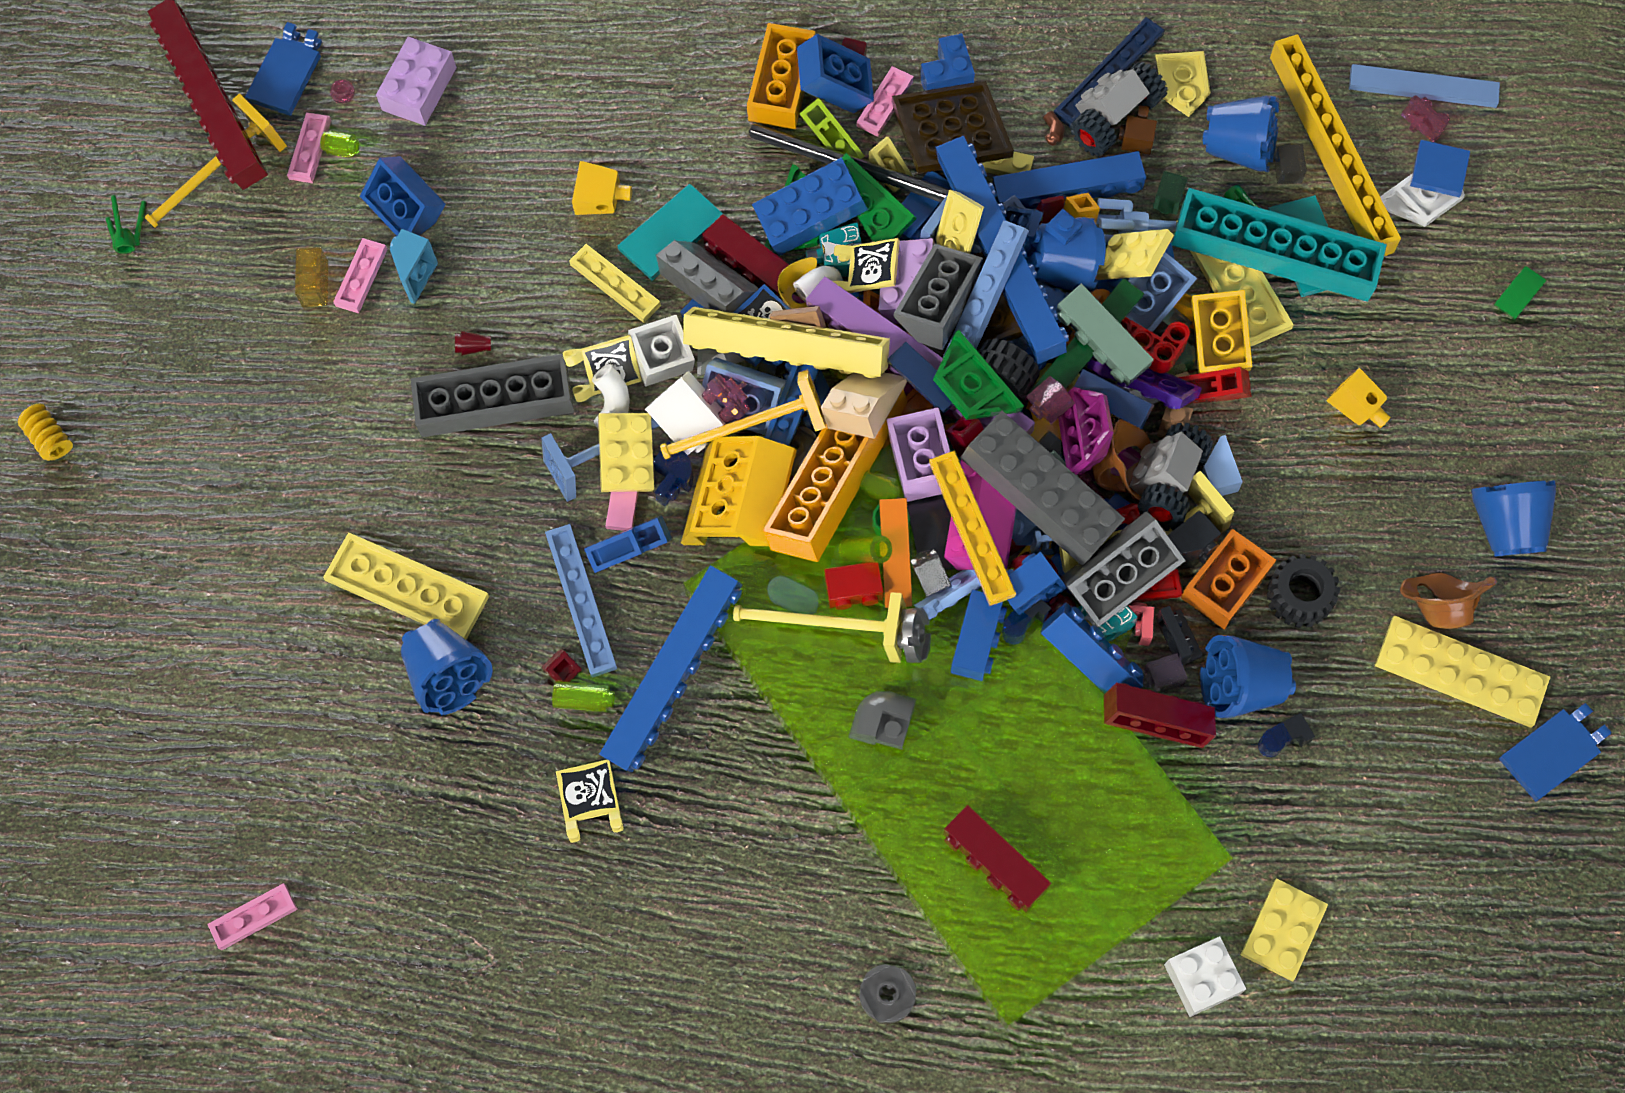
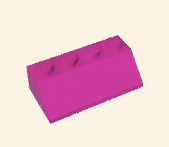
M961 459V467L1004 567L1007 569L1017 508ZM951 516L944 558L957 570H974Z

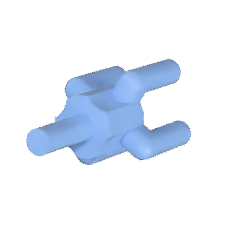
M1098 199L1097 204L1100 209L1121 210L1120 215L1099 214L1096 223L1099 224V228L1118 230L1119 234L1148 231V229H1169V231H1175L1176 221L1149 219V215L1146 212L1133 211V203L1130 200ZM1104 234L1105 245H1108L1113 235Z

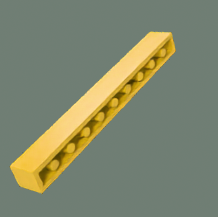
M1299 35L1275 41L1270 59L1358 236L1387 244L1384 256L1393 254L1401 237Z

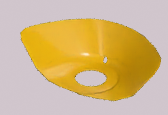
M814 257L801 259L790 264L779 275V294L783 302L790 309L807 307L806 302L800 304L793 301L792 294L796 292L793 283L817 267V259Z

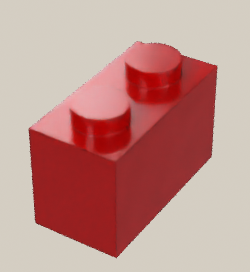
M878 561L824 569L830 608L836 607L837 610H844L852 607L854 604L861 603L864 606H871L883 600V587Z

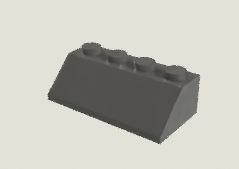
M674 240L656 254L660 275L706 309L733 313L759 289L696 242Z
M934 244L894 312V318L918 343L943 350L963 313L979 277L983 258Z
M1145 512L1101 545L1083 566L1078 563L1063 574L1060 579L1099 627L1186 560L1156 519Z

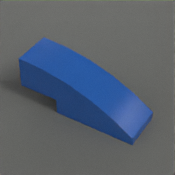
M661 515L586 547L584 550L594 573L668 543L672 540V537Z

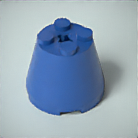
M1266 95L1208 106L1207 121H1210L1209 130H1204L1203 145H1206V152L1212 156L1256 171L1269 172L1270 166H1267V163L1273 162L1278 137V118L1275 116V112L1279 113L1278 96Z
M1075 218L1083 225L1081 230L1064 246L1053 235L1045 231L1048 223L1039 224L1035 236H1027L1023 244L1027 254L1025 260L1028 265L1033 264L1037 273L1036 280L1070 293L1082 283L1091 292L1098 284L1095 278L1099 265H1104L1106 245L1103 229L1097 228L1094 218Z
M1555 480L1471 489L1473 503L1491 550L1494 551V557L1547 551L1546 546L1549 543L1556 496Z
M432 619L415 631L410 630L406 632L402 637L401 656L415 699L425 713L439 712L442 716L464 708L477 698L475 693L483 683L489 682L491 679L493 668L486 655L439 619Z
M1217 635L1209 641L1205 648L1209 653L1206 666L1200 668L1201 691L1205 705L1215 707V717L1232 718L1279 705L1285 702L1289 695H1293L1296 690V683L1292 678V657L1289 652H1283L1231 635Z

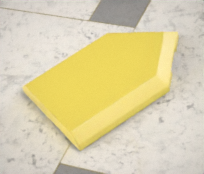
M1204 51L1156 54L1158 75H1162L1161 80L1165 81V86L1168 87V94L1163 100L1190 117L1211 93Z
M949 190L936 235L937 244L970 254L984 206L960 192Z

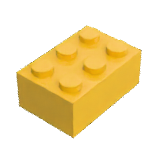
M1245 290L1193 295L1191 306L1198 374L1237 367L1250 371L1252 369Z

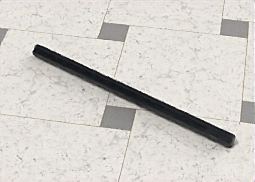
M752 124L749 129V135L753 139L827 164L844 156V153L758 124ZM850 156L875 180L938 202H942L949 193L950 189Z

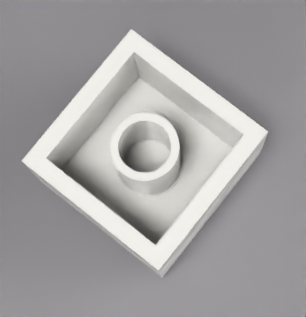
M677 315L628 330L645 387L685 374L687 371H693L695 359L690 346L683 344V329Z
M1217 937L1170 958L1164 964L1189 1017L1236 997L1246 990L1221 937Z

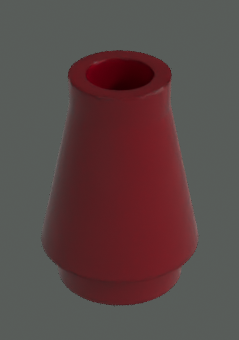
M466 331L455 333V353H461V356L491 351V336Z

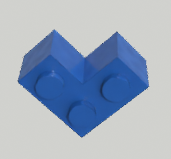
M963 34L939 38V60L921 64L920 80L923 90L974 83L975 73Z
M1041 552L1037 555L1032 553L1022 561L1023 565L1015 571L1013 569L1007 571L1016 592V597L1008 599V602L1018 615L1041 599L1047 603L1067 588Z

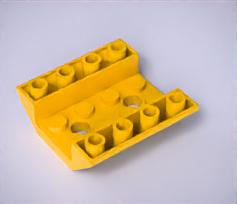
M760 436L721 437L712 440L705 449L681 544L706 545L707 537H740L750 546H769L763 530L787 490L797 450ZM738 458L736 464L729 467L730 462ZM725 505L724 511L716 515L717 511Z

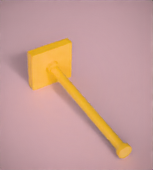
M240 93L232 99L249 121L248 127L245 129L249 138L261 133L279 152L287 147L271 124ZM215 156L151 215L147 214L145 216L154 228L158 226L157 222L221 166L217 157Z
M806 369L798 372L797 382L802 393L799 396L800 399L669 445L666 443L661 444L660 447L664 458L669 459L672 454L800 409L808 410L815 431L826 428V421L821 410L822 405L809 370Z

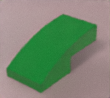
M1525 266L1494 306L1516 320L1547 280Z

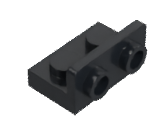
M1170 606L1160 609L1156 621L1177 666L1180 667L1200 659L1203 654L1182 610L1172 611Z

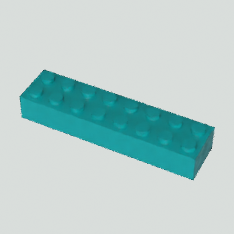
M1192 188L1188 189L1183 201L1171 243L1172 246L1366 302L1369 301L1377 287L1387 244Z

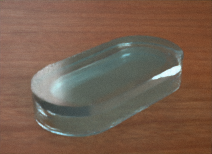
M783 576L775 577L768 584V596L773 603L793 613L813 615L817 611L819 605L818 596L813 590Z

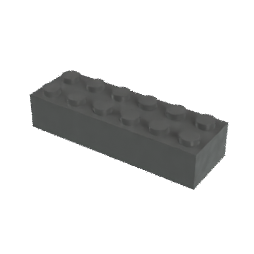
M563 354L411 378L415 423L421 437L574 413L568 366Z
M1003 411L968 445L961 456V459L1082 566L1125 519Z

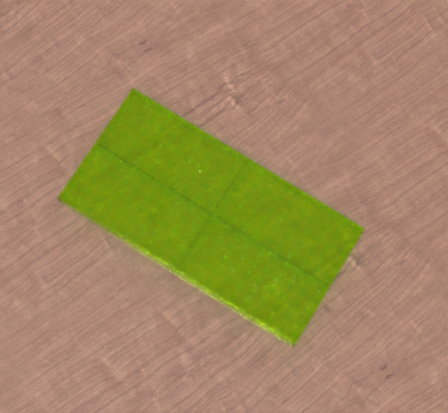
M889 444L879 452L818 562L772 551L769 546H750L744 542L711 564L714 568L742 584L740 588L742 594L736 604L730 605L726 612L729 615L725 624L721 628L718 627L715 634L994 1015L1007 1030L1225 868L1233 858L1131 730L1104 724L1103 694L1086 675L1041 634L1043 623L1036 619L1031 626L1014 613L1015 610L1008 600L1003 601L1002 607L1007 608L1004 622H998L996 632L1000 633L997 649L991 647L989 657L994 658L990 674H984L983 681L951 673L952 662L971 593L959 599L955 605L938 612L936 617L929 619L930 625H925V634H931L930 651L928 658L922 660L923 662L908 663L904 648L902 650L901 663L890 662L883 646V632L750 619L734 621L733 611L735 605H742V608L876 621H885L887 619L888 608H885L882 542L874 533L872 520L873 512L877 505H879V500L904 498L892 446ZM909 525L912 607H907V609L915 608V604L929 596L928 591L962 571L952 569L921 575L912 531ZM878 561L883 587V600L871 606H864L862 603L854 604L852 607L844 610L829 607L824 569ZM709 566L683 583L685 594L689 599H691ZM980 587L979 590H977L980 592H984L982 587ZM877 691H890L917 699L902 750L880 743L873 745L849 738L856 710L860 702L868 695ZM967 805L1052 883L1049 890L1027 913L1022 909L1018 911L1007 901L1008 895L1001 889L996 891L986 881L987 876L980 869L978 871L972 869L965 861L966 856L959 849L954 851L945 843L944 828Z

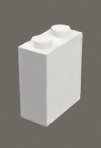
M689 371L645 409L674 442L723 426L730 418ZM708 442L683 450L686 456L693 450L698 453Z

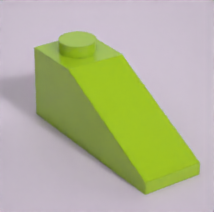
M819 98L799 113L826 148L844 154L847 153L858 159L865 157Z

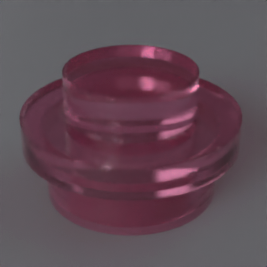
M337 80L331 86L330 95L335 102L343 104L353 99L355 89L350 82Z

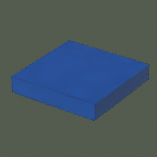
M1420 140L1410 186L1460 198L1470 151Z

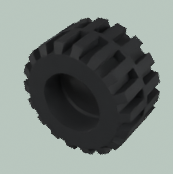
M999 339L986 340L978 350V353L1019 401L1023 403L1039 377V366L1026 351L1008 341Z
M1299 554L1297 559L1295 556L1289 557L1286 562L1283 561L1278 566L1268 583L1267 590L1269 591L1266 596L1267 600H1271L1269 607L1271 611L1274 609L1277 611L1275 616L1278 619L1281 617L1286 619L1284 623L1287 625L1293 622L1295 627L1301 628L1305 623L1307 628L1312 627L1315 622L1319 624L1329 615L1338 600L1337 597L1340 593V587H1337L1339 583L1338 576L1333 577L1335 570L1332 567L1328 569L1326 561L1323 559L1321 562L1316 561L1317 556L1311 555L1309 559L1306 558L1305 554ZM1293 581L1308 583L1315 590L1317 599L1310 602L1297 599L1292 594L1289 583Z

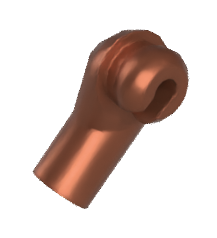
M1050 111L1043 117L1050 127V133L1045 136V140L1049 145L1055 146L1057 142L1063 140L1065 127L1055 113Z

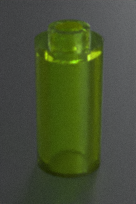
M848 535L840 541L839 554L847 562L884 563L891 557L892 544L885 536Z
M555 681L552 694L553 708L608 712L609 707L613 708L615 692L610 691L609 685Z

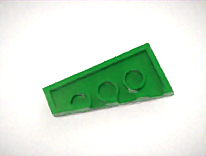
M845 153L842 159L847 165L868 208L867 211L857 215L867 234L873 242L899 239L917 218Z

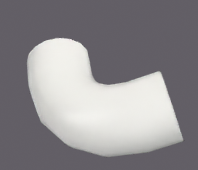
M821 266L803 275L793 283V287L799 297L806 302V298L824 276L831 281H843L836 268Z
M611 364L605 365L592 378V382L604 396V407L600 413H628L630 398L627 385L619 372ZM598 416L594 419V424H595V426L597 427V429H598Z

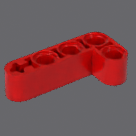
M1127 317L1121 323L1122 327L1137 342H1142L1146 345L1142 348L1154 359L1149 368L1157 373H1166L1173 367L1184 351L1190 335L1188 326L1182 322L1171 323L1161 337ZM1171 336H1179L1182 340H1175ZM1158 355H1164L1168 359L1162 360L1158 357Z

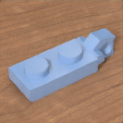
M962 570L928 591L929 596L915 604V608H923L927 613L928 619H932L937 616L938 612L955 605L959 599L971 593L972 589L979 590L981 584L975 570Z

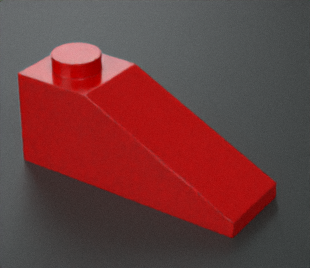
M1242 367L1178 377L1202 388L1199 397L1189 404L1251 397L1249 371Z

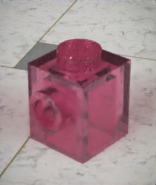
M1051 376L1027 396V399L1032 404L1029 408L1039 420L1044 418L1050 424L1055 422L1075 404L1065 388Z

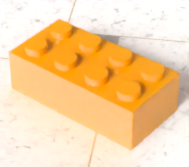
M772 23L767 24L747 102L748 121L796 129L805 91L800 90L797 47L813 37L815 31Z

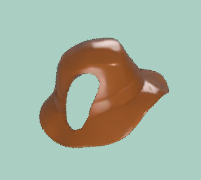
M1119 419L1113 429L1114 433L1107 456L1092 467L1096 483L1101 488L1107 491L1128 493L1139 504L1141 496L1129 487L1133 478V471L1139 462L1126 471V467L1118 457V454L1131 446H1137L1142 451L1146 445L1150 444V440L1142 429L1123 419ZM1115 467L1120 476L1113 475L1111 468Z
M1432 573L1421 577L1405 579L1401 584L1400 592L1404 597L1416 601L1426 621L1433 627L1456 629L1471 625L1474 622V611L1481 594L1495 586L1497 580L1494 577H1488L1481 582H1466L1445 573ZM1425 586L1438 599L1421 598L1417 587Z

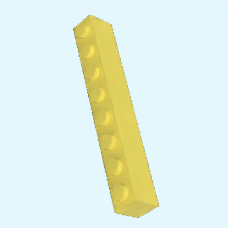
M692 307L684 314L683 344L692 345L695 349L711 348L716 349L719 353L735 352L740 353L743 357L759 356L765 357L767 361H789L791 365L796 366L803 364L813 365L814 368L819 370L837 369L843 374L854 372L863 374L867 378L881 377L888 368L887 358H889L890 338L699 307Z

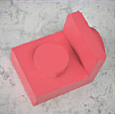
M1140 602L1127 605L1138 616L1134 627V636H1139L1138 645L1149 646L1153 638L1154 607H1148L1147 604Z

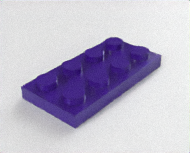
M1095 357L1090 360L1087 366L1088 369L1095 371V374L1102 378H1111L1117 381L1112 376V370L1106 363L1101 364ZM1150 368L1146 369L1129 386L1124 382H1117L1121 387L1140 391V394L1146 398H1156L1164 402L1163 404L1171 409H1181L1197 399L1202 389L1167 372L1157 373Z

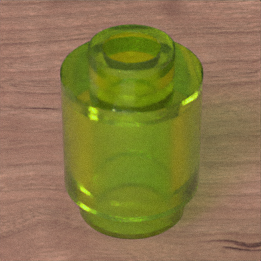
M335 130L324 131L321 136L320 147L327 154L352 158L354 154L358 153L359 140L352 133Z
M867 470L862 478L859 489L864 491L865 495L881 500L897 499L901 487L898 486L897 479L876 470L873 472Z

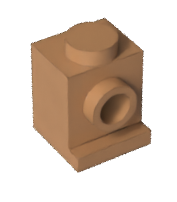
M1186 406L1181 409L1166 407L1157 436L1165 438L1167 430L1173 424L1176 426L1177 423H1182L1185 426V423L1190 421L1193 409Z

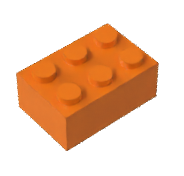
M1232 529L1187 585L1181 599L1225 630L1269 574L1276 559Z

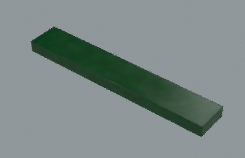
M1123 278L1102 305L1121 324L1142 299L1144 293ZM1076 336L1066 347L1067 352L1059 355L1027 394L1026 398L1046 413H1048L1094 357V350L1088 344L1083 345Z

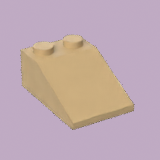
M885 372L881 377L867 378L863 374L852 373L831 389L821 406L828 429L875 439L905 387L907 380L903 376Z

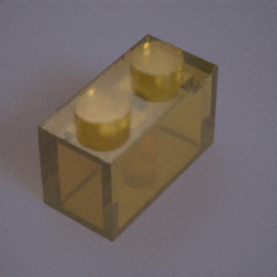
M321 247L296 249L295 295L302 307L327 306L328 260Z

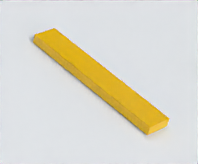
M955 450L929 459L930 467L989 606L1016 597L1014 587Z

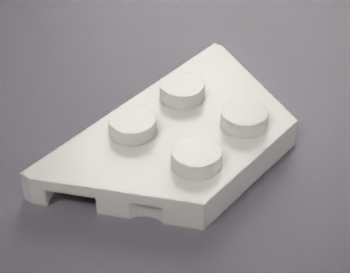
M1411 174L1380 196L1388 212L1426 227L1462 201L1465 194L1462 190L1459 198L1411 187Z

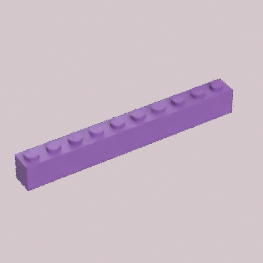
M824 276L806 298L807 307H820L824 321L830 329L890 338L889 357L904 342H907L938 370L943 359L941 356L925 345L918 343L912 336ZM888 363V366L890 367V371H891L893 374H895V375L901 376V375ZM955 405L950 408L958 420L963 417ZM1023 413L1007 414L1029 435L1034 431L1035 422ZM996 416L976 419L980 420L985 429Z

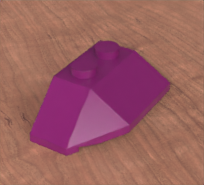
M1073 387L1056 402L1066 467L1078 476L1089 471L1107 456L1114 432L1107 396L1102 393Z

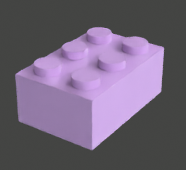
M407 37L376 94L382 111L426 126L457 68L452 52Z
M933 238L900 241L896 286L880 288L879 297L880 314L893 324H900L894 318V312L935 244Z
M939 408L887 419L889 438L904 498H907L908 502L942 494L929 464V459L950 452Z

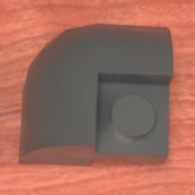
M877 691L868 695L860 702L856 710L849 738L873 745L880 743L902 750L917 699L890 691Z

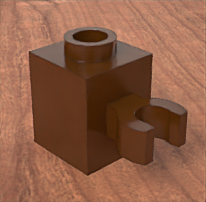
M1140 105L1137 117L1128 116L1126 125H1121L1118 140H1123L1121 150L1151 154L1157 121L1147 119L1148 106Z

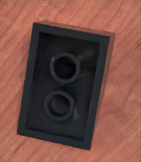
M1200 510L1167 535L1186 560L1176 568L1178 570L1193 568L1199 562L1205 564L1213 554V551L1219 546L1217 542L1221 532Z

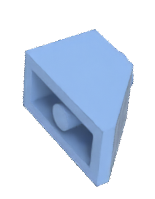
M1226 435L1220 436L1202 470V473L1221 496L1238 492L1242 484V479Z

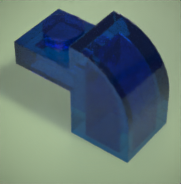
M660 451L653 460L655 471L665 478L654 493L656 501L666 506L669 501H674L680 493V487L687 492L691 490L694 477L691 461L684 451L672 454L669 459H665L662 451Z

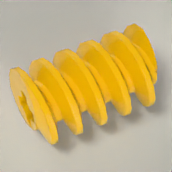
M33 404L21 413L18 419V426L23 430V433L29 438V441L44 460H56L65 456L73 448V443L67 440L68 436L62 433V428L57 425V421L54 418H51L52 414L46 410L44 404Z

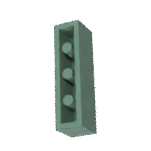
M1082 283L1058 304L1056 309L1058 319L1065 326L1070 325L1075 330L1076 338L1083 345L1088 344L1094 350V357L1101 364L1106 363L1110 367L1112 376L1119 383L1124 382L1129 386L1151 366L1154 359Z

